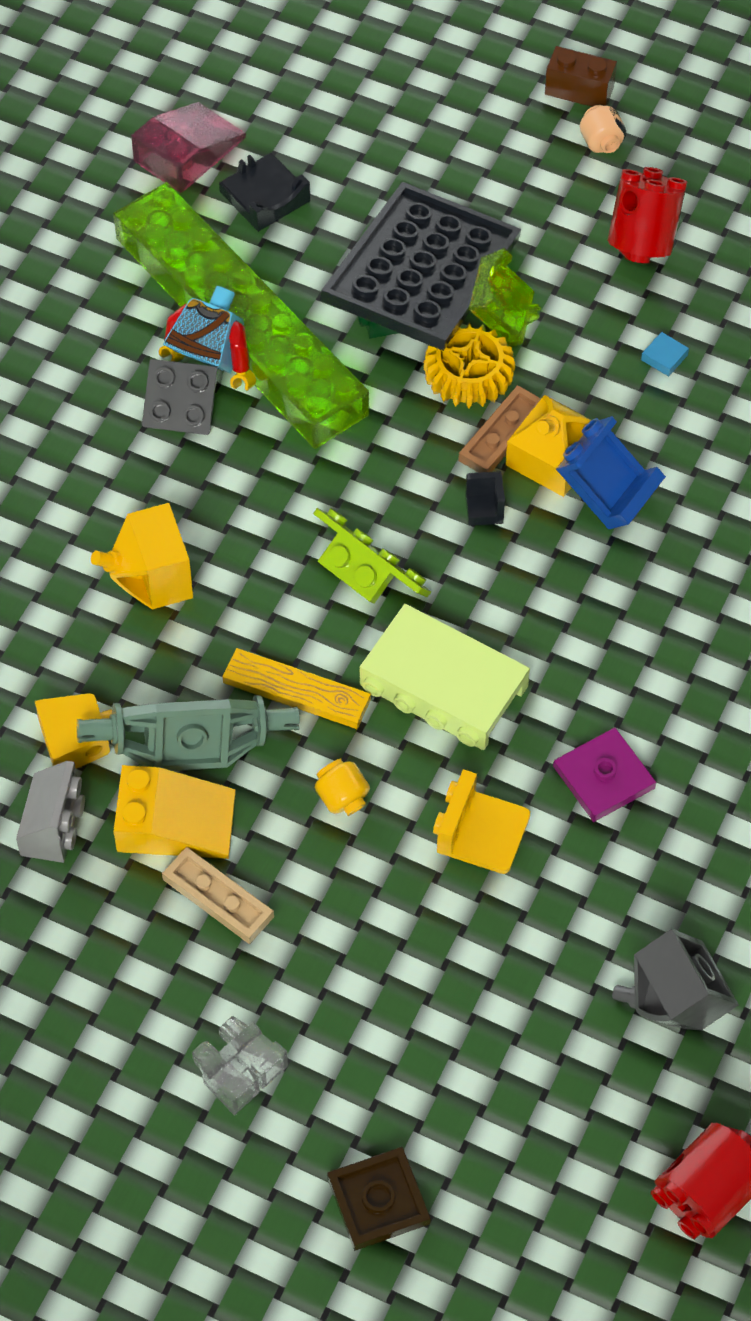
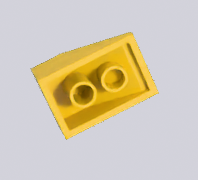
M122 765L113 831L117 852L178 856L188 847L200 857L229 859L236 795L235 789L160 767Z

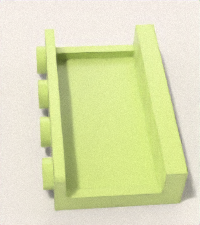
M404 604L360 665V685L372 696H381L394 703L402 712L413 713L423 718L431 727L437 730L443 729L457 736L463 744L485 750L489 743L491 731L516 695L521 697L528 688L530 668Z

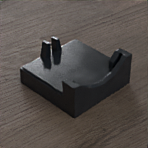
M272 153L257 161L251 155H248V165L241 159L237 172L219 182L220 193L258 232L310 202V182L302 174L295 177Z

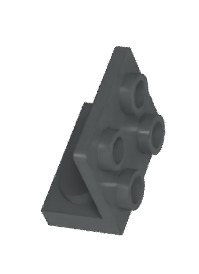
M150 359L142 426L152 429L209 435L216 383L221 384L223 370L214 366Z

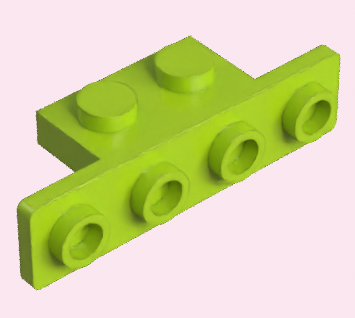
M316 508L313 514L337 532L332 542L317 561L374 604L394 576L416 593L427 598L429 597L431 591L423 585L426 582L424 577L411 568L405 572L397 566L400 561L399 558L385 548H382L379 552L372 547L373 539L358 528L354 532L347 528L345 523L348 520L337 511L330 508L328 512Z

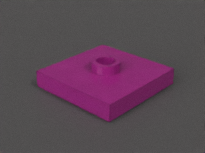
M616 728L564 754L553 762L554 769L593 822L654 790L656 787V781Z

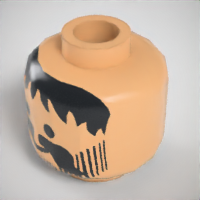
M596 105L585 112L579 125L588 148L595 153H612L616 151L626 137V128L618 112L610 106Z

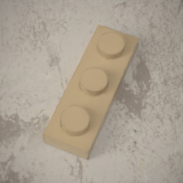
M188 847L162 872L163 880L248 944H251L274 918V911Z

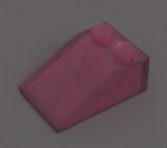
M199 102L154 116L131 135L134 162L179 193L184 192L246 138V133Z

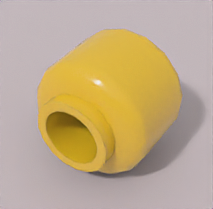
M340 758L331 762L316 774L319 779L315 783V790L329 812L338 814L345 811L347 816H350L366 805L363 798L369 793L370 786L354 762H343Z

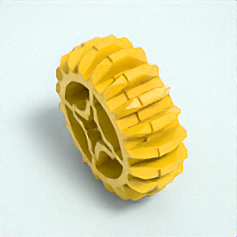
M469 322L466 328L461 329L459 327L444 351L432 346L427 347L423 369L425 370V379L427 384L431 385L433 394L441 393L443 402L453 399L455 407L460 402H464L469 409L475 402H478L483 407L486 399L495 403L498 394L505 395L508 385H511L513 381L515 361L512 347L507 346L505 337L497 338L496 329L485 332L486 329L483 324L478 329H474Z

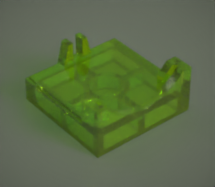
M503 248L481 257L469 310L491 330L496 329L499 337H505L510 347H515L523 344L527 325L540 317L537 311H540L541 307L538 304H532L535 291L507 266L512 261V255Z

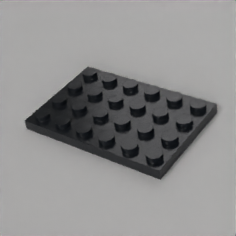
M402 182L323 287L320 301L444 351L519 240L521 229Z

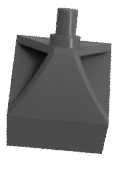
M670 929L634 954L635 986L630 988L616 985L612 993L614 1000L629 1003L631 1008L636 1009L639 1015L647 1019L691 1030H703L739 1006L703 941L674 929Z

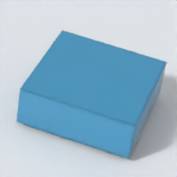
M661 332L643 351L641 360L669 377L688 356L689 348Z

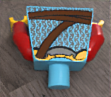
M216 286L209 303L191 298L187 304H184L167 318L164 346L159 349V355L162 358L172 355L171 361L179 362L187 356L207 365L218 367V369L230 374L233 370L236 374L230 379L231 387L237 389L241 386L243 380L245 382V390L248 391L256 384V376L249 370V354L246 330L243 326L244 321L228 311L235 293L226 288Z

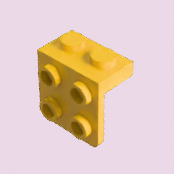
M463 769L458 782L451 781L445 802L449 803L445 813H438L433 827V833L438 835L437 853L497 873L506 874L512 867L530 819V811L525 807L476 792L477 774Z

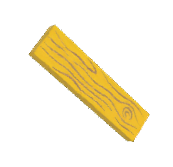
M236 648L222 676L224 684L261 695L291 707H298L302 711L358 729L371 701L370 693Z

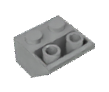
M65 761L34 773L16 838L20 856L64 863L67 850L74 849L77 829L74 828L76 817H82L85 806V795H80L82 778L77 777L74 762Z

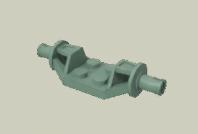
M255 695L252 701L232 699L143 704L121 708L120 703H113L110 718L77 719L78 726H76L78 743L111 740L116 755L124 754L143 766L179 771L228 768L255 746H264L267 731L299 730L300 716L298 707L266 709L261 695ZM252 724V731L233 740V727ZM125 731L144 732L145 745L125 739Z

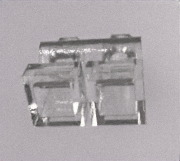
M231 1016L219 1029V1036L228 1044L218 1051L208 1041L202 1042L193 1050L192 1057L202 1072L203 1083L233 1115H236L260 1093V1088L264 1089L288 1067L287 1050L276 1041L272 1043L262 1034L260 1028L254 1022L247 1026L236 1017Z

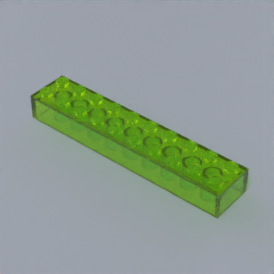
M168 182L113 213L116 239L180 307L187 304L191 298L209 303L216 286L226 288L235 293L228 311L244 321L243 326L246 330L249 354V370L256 376L255 387L314 449H317L369 416V390Z

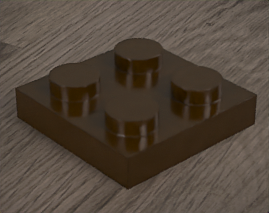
M403 1147L327 1172L329 1185L354 1251L430 1225L431 1218Z

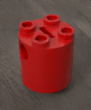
M644 167L643 173L623 169L607 240L609 244L615 247L627 260L636 263H649L651 257L670 256L674 246L687 181L676 177H664L663 171L654 167Z
M711 1123L670 1167L655 1180L656 1186L651 1190L653 1199L665 1209L670 1208L680 1218L677 1222L678 1226L688 1237L695 1240L699 1235H702L705 1238L713 1239L751 1200V1136L745 1131L723 1126L719 1123Z

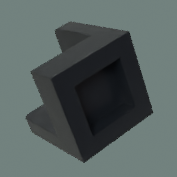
M501 471L468 473L466 475L465 500L468 526L503 524L505 496Z

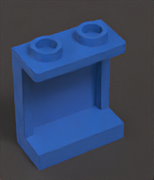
M613 416L601 420L595 418L586 424L582 429L584 435L578 442L573 443L564 451V460L556 468L608 530L629 525L666 477L658 467L645 470L611 431L617 423Z

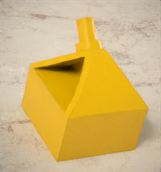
M544 395L507 441L506 466L564 497L571 489V486L556 468L564 460V451L573 443L578 442L584 435L582 429L591 419Z
M169 503L128 513L112 551L107 553L94 551L91 555V563L93 565L103 567L106 572H109L110 578L152 610L193 598L190 560Z

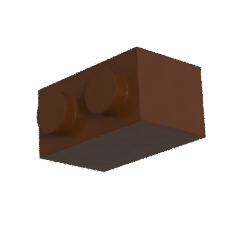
M556 46L546 70L545 95L591 107L596 105L607 106L614 89L617 61Z

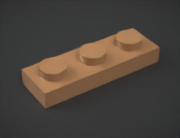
M517 385L459 452L458 461L478 473L492 472L506 456L507 441L541 398Z

